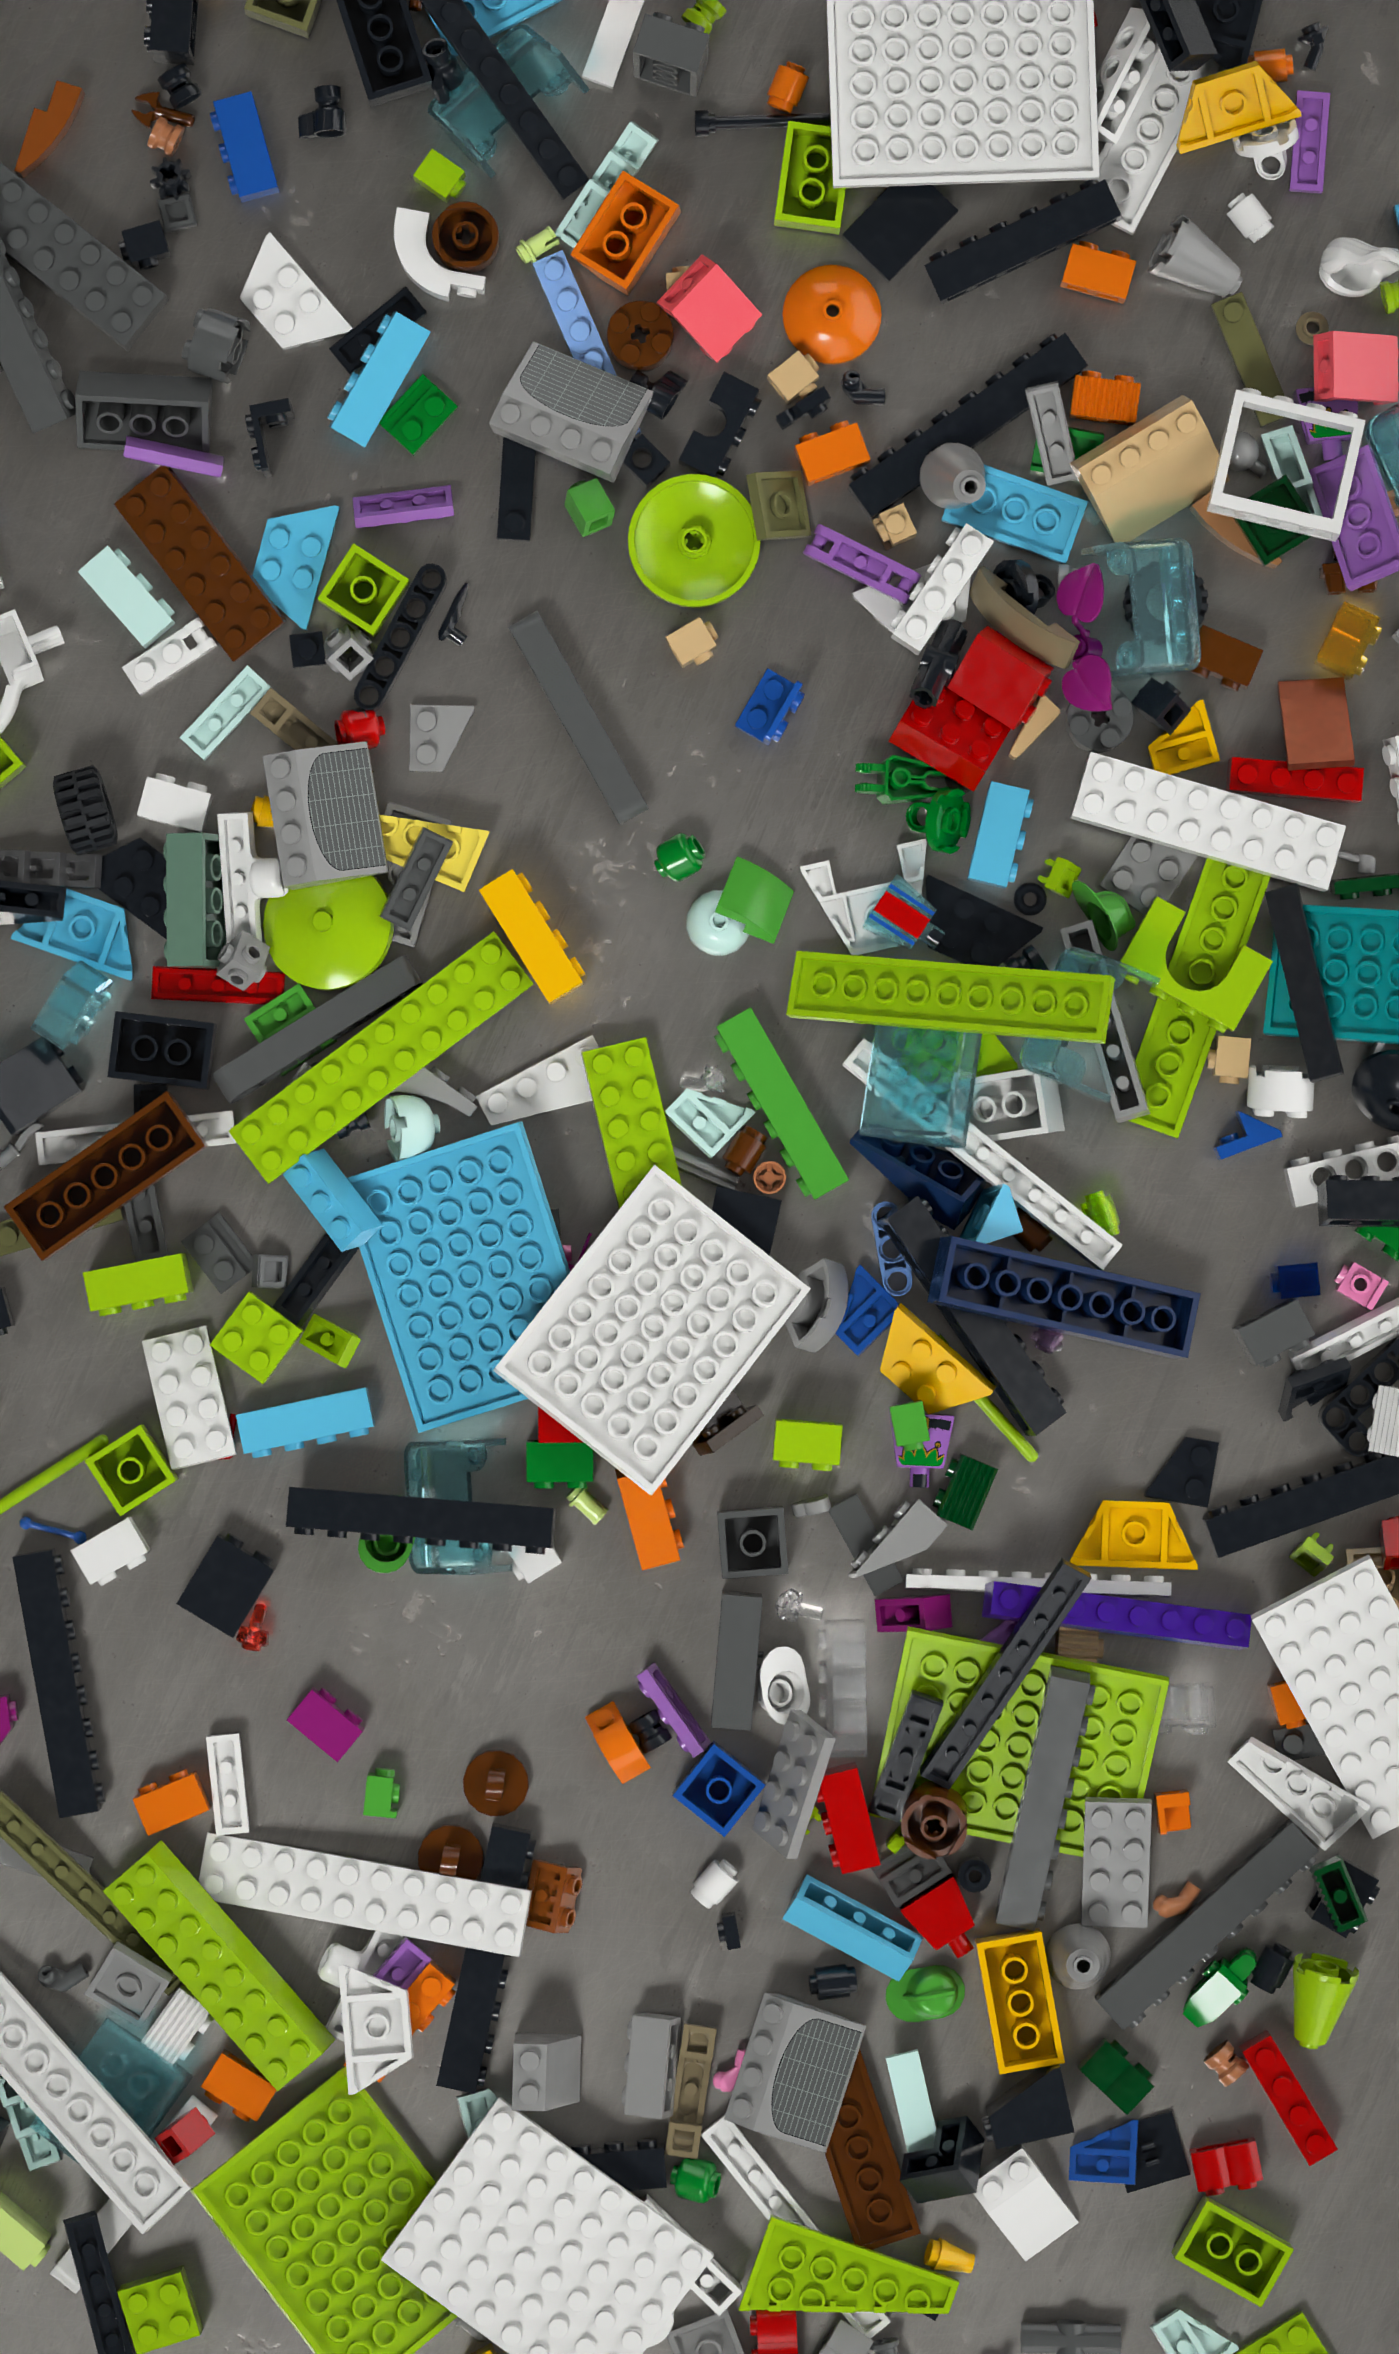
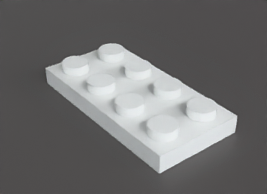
M206 1325L142 1341L172 1470L237 1455L213 1349L210 1346L209 1331Z

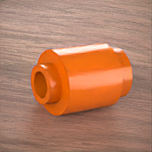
M1285 48L1253 51V55L1248 57L1247 63L1257 61L1276 83L1287 82V75L1294 74L1292 54L1286 55Z
M787 61L786 66L779 65L767 93L769 96L767 104L791 114L793 108L798 107L809 77L804 74L805 68Z

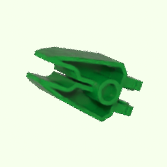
M891 755L879 764H856L855 772L877 774V784H855V792L876 794V798L883 805L932 799L941 788L930 787L923 780L926 778H944L946 775L922 761Z
M1247 1947L1243 1948L1230 1961L1225 1957H1222L1218 1962L1214 1959L1202 1971L1201 1974L1204 1977L1190 1991L1183 2008V2015L1197 2028L1215 2021L1232 2003L1238 2005L1249 1993V1990L1246 1989L1248 1986L1247 1977L1257 1964V1956L1254 1950Z

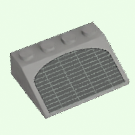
M533 341L502 393L489 425L493 432L614 483L654 392Z
M366 741L291 750L262 756L283 887L296 890L388 873L368 743Z
M764 1993L724 2120L755 2132L826 2153L866 2026L780 1993Z

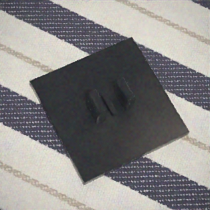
M1172 2111L1139 2120L1136 2185L1124 2184L1126 2192H1134L1190 2175Z

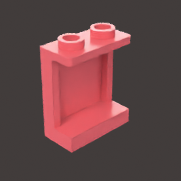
M703 254L657 301L658 305L665 312L673 316L700 346V350L715 362L729 354L733 345L745 333L749 332L754 327L755 322L762 316L761 312L718 264Z
M1330 331L1313 335L1314 401L1373 402L1374 405L1379 406L1398 402L1399 350L1397 336Z

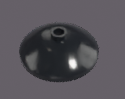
M1385 1050L1368 1056L1359 1064L1352 1080V1094L1358 1108L1368 1119L1383 1128L1399 1132V1050Z

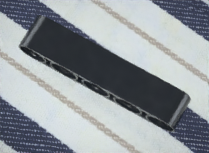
M433 563L426 564L417 572L373 654L374 659L367 665L355 688L354 700L359 708L374 710L375 712L385 703L446 589L447 576L439 565ZM434 571L440 574L441 582L437 587L427 588L423 584V577L426 573ZM413 601H421L425 604L426 609L422 616L414 618L407 613L408 605ZM405 630L410 634L409 642L405 646L398 647L392 643L391 638L395 631ZM382 659H390L394 663V670L388 676H382L376 672V665ZM366 688H374L378 691V700L372 705L363 704L360 700L361 693Z

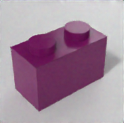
M313 1687L286 1721L338 1762L364 1731V1728L360 1725L363 1720L348 1708L343 1712L334 1704L337 1699L323 1687L319 1691Z

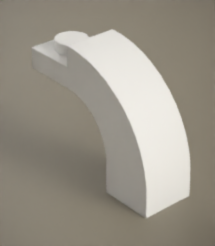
M397 207L394 222L395 247L400 263L412 282L425 293L448 302L450 301L452 289L457 290V295L467 298H476L477 294L484 295L486 277L445 269L437 264L429 254L427 238L431 221L430 213Z

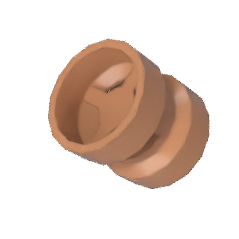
M763 1162L755 1169L753 1182L762 1193H777L785 1185L786 1173L783 1167L776 1162Z
M1228 2040L1215 2047L1203 2060L1209 2069L1215 2070L1218 2073V2079L1225 2087L1235 2082L1249 2068V2064L1243 2057H1237L1234 2053L1235 2048Z

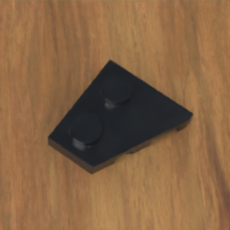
M1343 1357L1335 1361L1332 1359L1326 1360L1315 1368L1306 1371L1297 1370L1286 1378L1278 1410L1283 1421L1285 1422L1293 1418L1292 1409L1303 1402L1308 1401L1309 1405L1313 1406L1327 1395L1346 1386L1351 1371V1365L1347 1358Z
M1185 1437L1172 1457L1163 1466L1156 1479L1147 1488L1144 1497L1208 1508L1219 1442Z

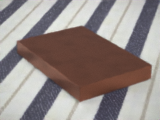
M1344 677L1278 681L1277 690L1288 771L1354 766L1355 756Z

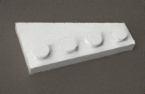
M593 1035L477 1095L476 1098L490 1125L493 1126L592 1101L581 1052L599 1048Z
M1252 1736L1227 1761L1324 1851L1356 1823L1371 1806Z

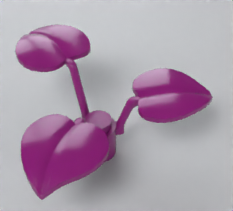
M1091 563L1069 573L1060 582L1057 590L1056 599L1059 610L1064 615L1072 616V624L1080 632V634L1074 635L1080 641L1072 659L1075 660L1072 663L1074 669L1064 675L1062 691L1066 700L1073 706L1087 711L1102 712L1112 710L1111 671L1108 663L1101 657L1103 653L1101 642L1096 638L1089 637L1090 630L1085 629L1079 622V620L1085 623L1093 622L1098 617L1103 605L1104 582L1099 564Z

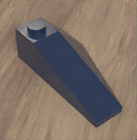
M868 1121L862 1125L849 1142L907 1197L918 1196L920 1199H925L933 1209V1219L952 1230H955L970 1213L987 1183L985 1179L951 1152L935 1148L936 1142L925 1140V1143L922 1144L909 1140L903 1132Z

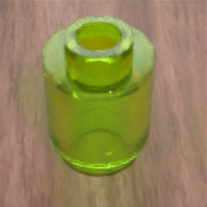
M1101 1190L1085 1195L1086 1202L1080 1204L1082 1212L1111 1236L1119 1234L1118 1225L1121 1222L1112 1194L1105 1196L1104 1191Z

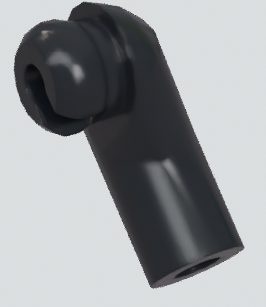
M849 370L843 374L841 379L842 390L853 403L858 405H885V388H867L860 379V374L855 370Z

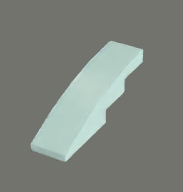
M629 122L613 149L608 152L593 177L588 180L555 231L556 236L575 248L622 171L635 177L659 139L635 122Z
M918 2049L886 2056L907 2152L931 2149L934 2147L936 2126Z
M0 2074V2099L3 2108H6L15 2137L20 2142L29 2171L32 2172L61 2161L62 2157L54 2134Z

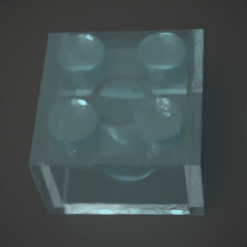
M80 960L62 976L30 1029L61 1050L67 1048L71 1043L77 1045L82 1037L88 1035L96 1023L93 1018L110 1001L112 994L108 991L114 982Z

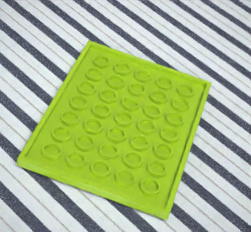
M907 1626L873 1794L911 1691L915 1690L944 1700L942 1710L921 1763V1768L1002 1648V1644ZM1042 1652L951 1788L957 1791L966 1803L967 1835L1011 1843L1050 1666L1090 1673V1685L1095 1686L1092 1705L1086 1704L1083 1716L1088 1717L1085 1736L1078 1737L1076 1747L1081 1748L1078 1767L1071 1768L1069 1778L1074 1779L1071 1798L1065 1797L1062 1809H1067L1064 1829L1058 1828L1056 1840H1060L1059 1853L1083 1857L1085 1797L1144 1799L1169 1685V1677ZM920 1769L911 1791L924 1782H932L921 1776ZM869 1813V1816L877 1817V1818H882V1819H887V1818H884V1817H881V1816H878V1815ZM938 1819L928 1820V1822L933 1823V1821Z
M345 2066L340 2068L190 2190L314 2354H414L458 2317L381 2261V2257L436 2182L367 2091L363 2089L356 2094H348L347 2070Z

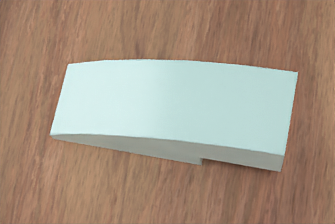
M1293 425L1261 434L1273 482L1286 474L1309 512L1323 517L1313 489V481Z

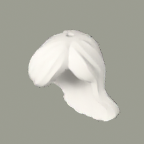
M1336 238L1323 251L1319 268L1320 279L1330 291L1346 297L1364 296L1377 288L1380 282H1383L1394 272L1399 271V250L1389 247L1378 248L1356 238Z

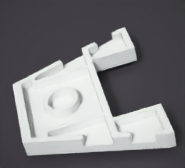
M926 838L896 845L903 879L857 890L836 893L829 860L800 866L801 874L850 955L859 956L909 944L871 919L869 915L873 914L897 931H902L873 910L885 891H888L897 898L906 900L909 905L917 907L920 911V907L888 886L891 883L921 903L927 847ZM911 934L906 936L915 943L917 942V938Z

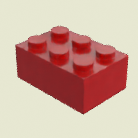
M945 685L935 707L930 706L924 709L915 705L914 700H912L888 742L974 792L1011 728L954 693Z
M856 1762L827 1768L817 1796V1802H824L826 1811L820 1813L825 1835H833L834 1844L828 1845L833 1867L840 1866L842 1874L881 1865Z

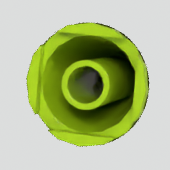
M1303 1953L1294 1957L1293 1962L1294 2037L1302 2047L1318 2049L1319 2046L1327 2043L1358 1981L1359 1970L1355 1967L1351 1971L1347 1968V1961L1331 1955L1312 1953L1311 1959H1302Z

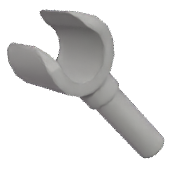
M1342 849L1339 850L1337 857L1351 862H1358V873L1372 875L1376 873L1377 862L1373 856L1353 854Z

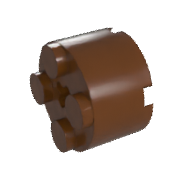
M463 201L451 204L438 216L433 225L432 239L435 252L443 265L452 271L467 274L479 272L491 265L498 253L500 238L497 223L493 216L477 203ZM464 231H469L470 236L475 237L470 239L469 244H463L462 240L457 239L463 236Z
M633 301L621 306L612 315L608 324L607 341L609 351L617 363L629 370L648 372L658 368L667 359L673 346V326L669 316L661 307L653 302ZM636 330L648 333L645 343L640 344L638 339L632 340Z
M924 1782L911 1791L901 1812V1833L907 1847L920 1857L936 1859L937 1857L954 1854L962 1846L967 1835V1808L965 1801L953 1788L948 1790L933 1782ZM938 1819L933 1821V1823L928 1822V1820Z

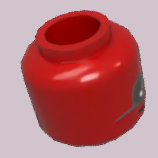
M362 708L342 711L339 720L334 722L337 743L340 745L366 741L368 749L376 748L379 745L380 736L385 735V724L382 716H377L374 710Z

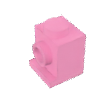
M1351 1261L1349 1266L1343 1264L1335 1276L1334 1281L1338 1284L1334 1290L1362 1307L1373 1310L1389 1282L1356 1262ZM1358 1278H1362L1366 1282L1365 1288L1361 1291L1356 1290L1354 1287V1282Z

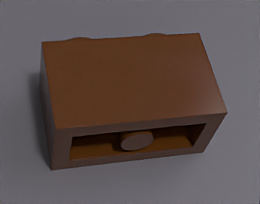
M1202 625L1199 628L1185 664L1191 667L1189 672L1205 679H1208L1209 675L1221 679V686L1238 692L1239 688L1244 690L1248 688L1264 650Z

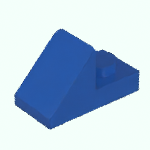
M1235 1111L1244 1136L1239 1138L1236 1132L1219 1139L1221 1145L1213 1149L1217 1159L1222 1160L1283 1137L1281 1130L1243 1112Z

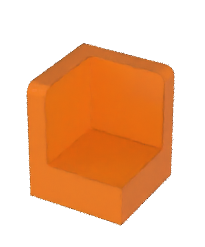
M1187 1789L1153 1793L1157 1827L1160 1835H1166L1169 1831L1191 1828L1189 1813L1190 1797Z

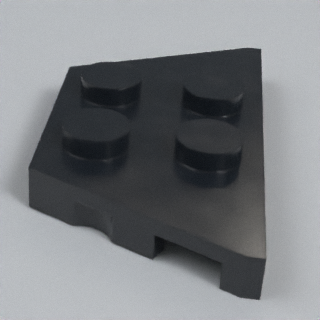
M1195 0L1218 53L1212 59L1225 70L1247 64L1263 0Z
M138 838L102 856L101 888L98 889L167 940V927L164 923V911L167 908V898L163 886L164 877L166 876V860L164 855L142 838Z
M929 874L925 879L926 907L935 912L933 916L926 912L927 918L930 919L927 924V936L932 928L944 934L937 946L927 941V947L962 964L1000 966L1043 930V927Z

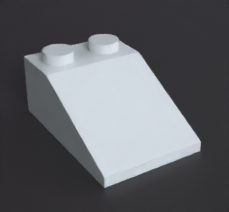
M1055 1065L950 1082L954 1110L992 1141L1065 1131Z
M1022 2144L1014 2145L980 2170L977 2192L973 2194L1025 2262L1079 2223Z

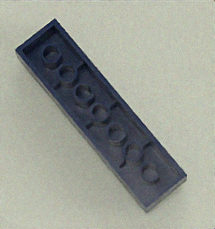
M947 1236L940 1237L927 1302L1169 1358L1181 1359L1188 1358L1201 1293L959 1237Z

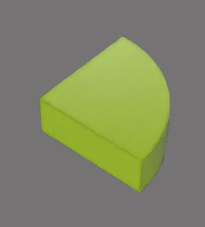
M901 1824L885 1841L886 1847L894 1854L905 1844L901 1833Z

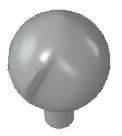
M1237 431L1228 469L1236 472L1250 469L1259 478L1263 477L1269 468L1257 459L1259 457L1257 441L1250 434ZM1222 437L1221 440H1220L1219 453H1220V449H1221V444H1222L1223 437Z

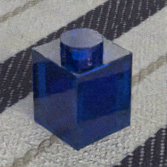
M1318 1262L1275 1266V1273H1270L1272 1293H1277L1278 1299L1321 1295Z

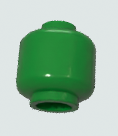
M678 833L658 845L656 849L658 859L654 861V864L663 878L668 876L673 881L681 882L702 868V859L705 858V852L695 836Z
M684 2158L679 2166L675 2165L673 2167L670 2184L675 2185L677 2197L705 2204L711 2197L715 2198L721 2184V2172H717L716 2165L713 2162L698 2158Z

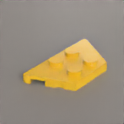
M1253 61L1192 81L1176 144L1177 150L1180 154L1301 117L1302 114L1299 108L1259 63Z
M902 1303L897 1306L894 1311L880 1367L881 1373L913 1401L922 1400L924 1411L928 1414L977 1400L994 1392L996 1388L994 1384Z
M1102 1500L1070 1558V1562L1076 1566L1198 1570V1564L1192 1555L1169 1502Z

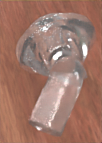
M706 1064L704 1073L700 1078L682 1075L679 1086L680 1088H688L699 1092L710 1090L712 1092L724 1093L726 1091L724 1084L728 1081L718 1066L712 1068L710 1064Z
M792 1588L782 1593L776 1601L777 1615L785 1621H797L798 1616L821 1621L824 1608L802 1603L803 1594Z

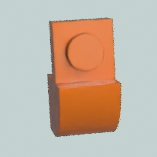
M614 1701L585 1717L597 1744L622 1784L651 1768Z

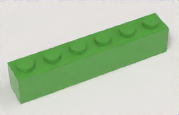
M750 1007L718 1025L716 1029L719 1033L714 1036L717 1044L723 1053L727 1051L731 1053L735 1060L730 1065L739 1082L747 1081L752 1090L747 1093V1096L756 1111L761 1108L763 1109L768 1118L763 1124L772 1140L778 1137L784 1146V1149L779 1152L788 1168L795 1166L801 1177L796 1179V1182L804 1196L807 1197L811 1194L815 1200L847 1182L849 1179L752 1008Z

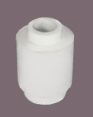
M1241 193L1228 204L1231 210L1227 213V216L1245 239L1250 238L1253 243H1256L1274 228V225L1270 222L1272 217L1253 193L1247 197L1244 193Z
M714 1859L693 1882L694 1887L690 1892L703 1906L710 1909L714 1904L718 1905L739 1882L735 1876L738 1871L727 1860L723 1859L719 1862Z

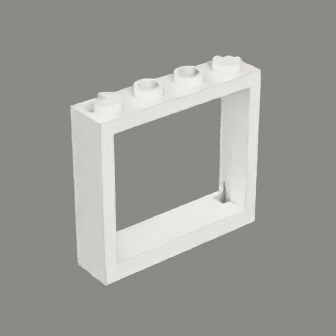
M1243 388L1242 391L1236 390L1231 400L1206 511L1336 542L1343 524L1366 420L1359 419L1357 414L1349 411H1340L1339 414L1326 411V407L1315 403H1308L1306 406L1295 404L1293 399L1286 396L1277 395L1274 398L1262 396L1260 391L1252 388ZM1242 407L1351 433L1332 519L1223 493Z

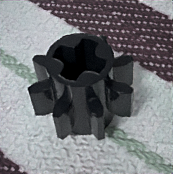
M164 157L163 163L159 167L152 166V172L157 178L150 180L152 189L160 188L159 195L161 199H164L166 196H173L177 201L179 199L178 195L183 190L190 191L188 183L184 180L190 179L192 176L189 169L182 170L183 164L181 159L172 162Z

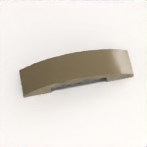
M985 566L979 567L969 595L985 619L1007 639L1028 653L1063 669L1069 668L1080 641L1057 623L1047 626L1005 592L1007 583Z
M271 687L250 712L253 717L294 750L338 745L337 741Z
M684 2023L676 2072L673 2116L669 2118L665 2155L691 2159L698 2158L717 2028Z

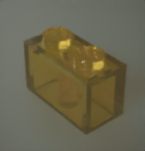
M1344 601L1313 664L1335 675L1344 677L1348 681L1353 678L1354 674L1360 676L1368 660L1363 654L1368 644L1375 645L1382 628L1377 626L1380 617Z

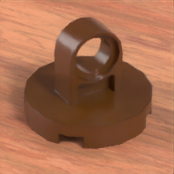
M488 1750L476 1756L467 1766L463 1777L464 1794L469 1804L478 1812L488 1816H504L515 1811L525 1800L529 1788L528 1773L523 1763L514 1754L503 1750Z
M442 1825L432 1830L423 1839L418 1851V1866L420 1870L452 1877L475 1880L479 1876L484 1863L483 1848L478 1838L469 1829L460 1825Z

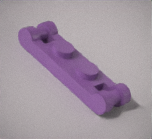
M817 525L813 532L816 535L811 545H806L803 551L804 555L889 596L903 605L907 604L910 597L908 593L913 584L917 585L922 575L826 526ZM827 541L834 543L829 554L822 551ZM894 574L902 577L897 588L889 584Z

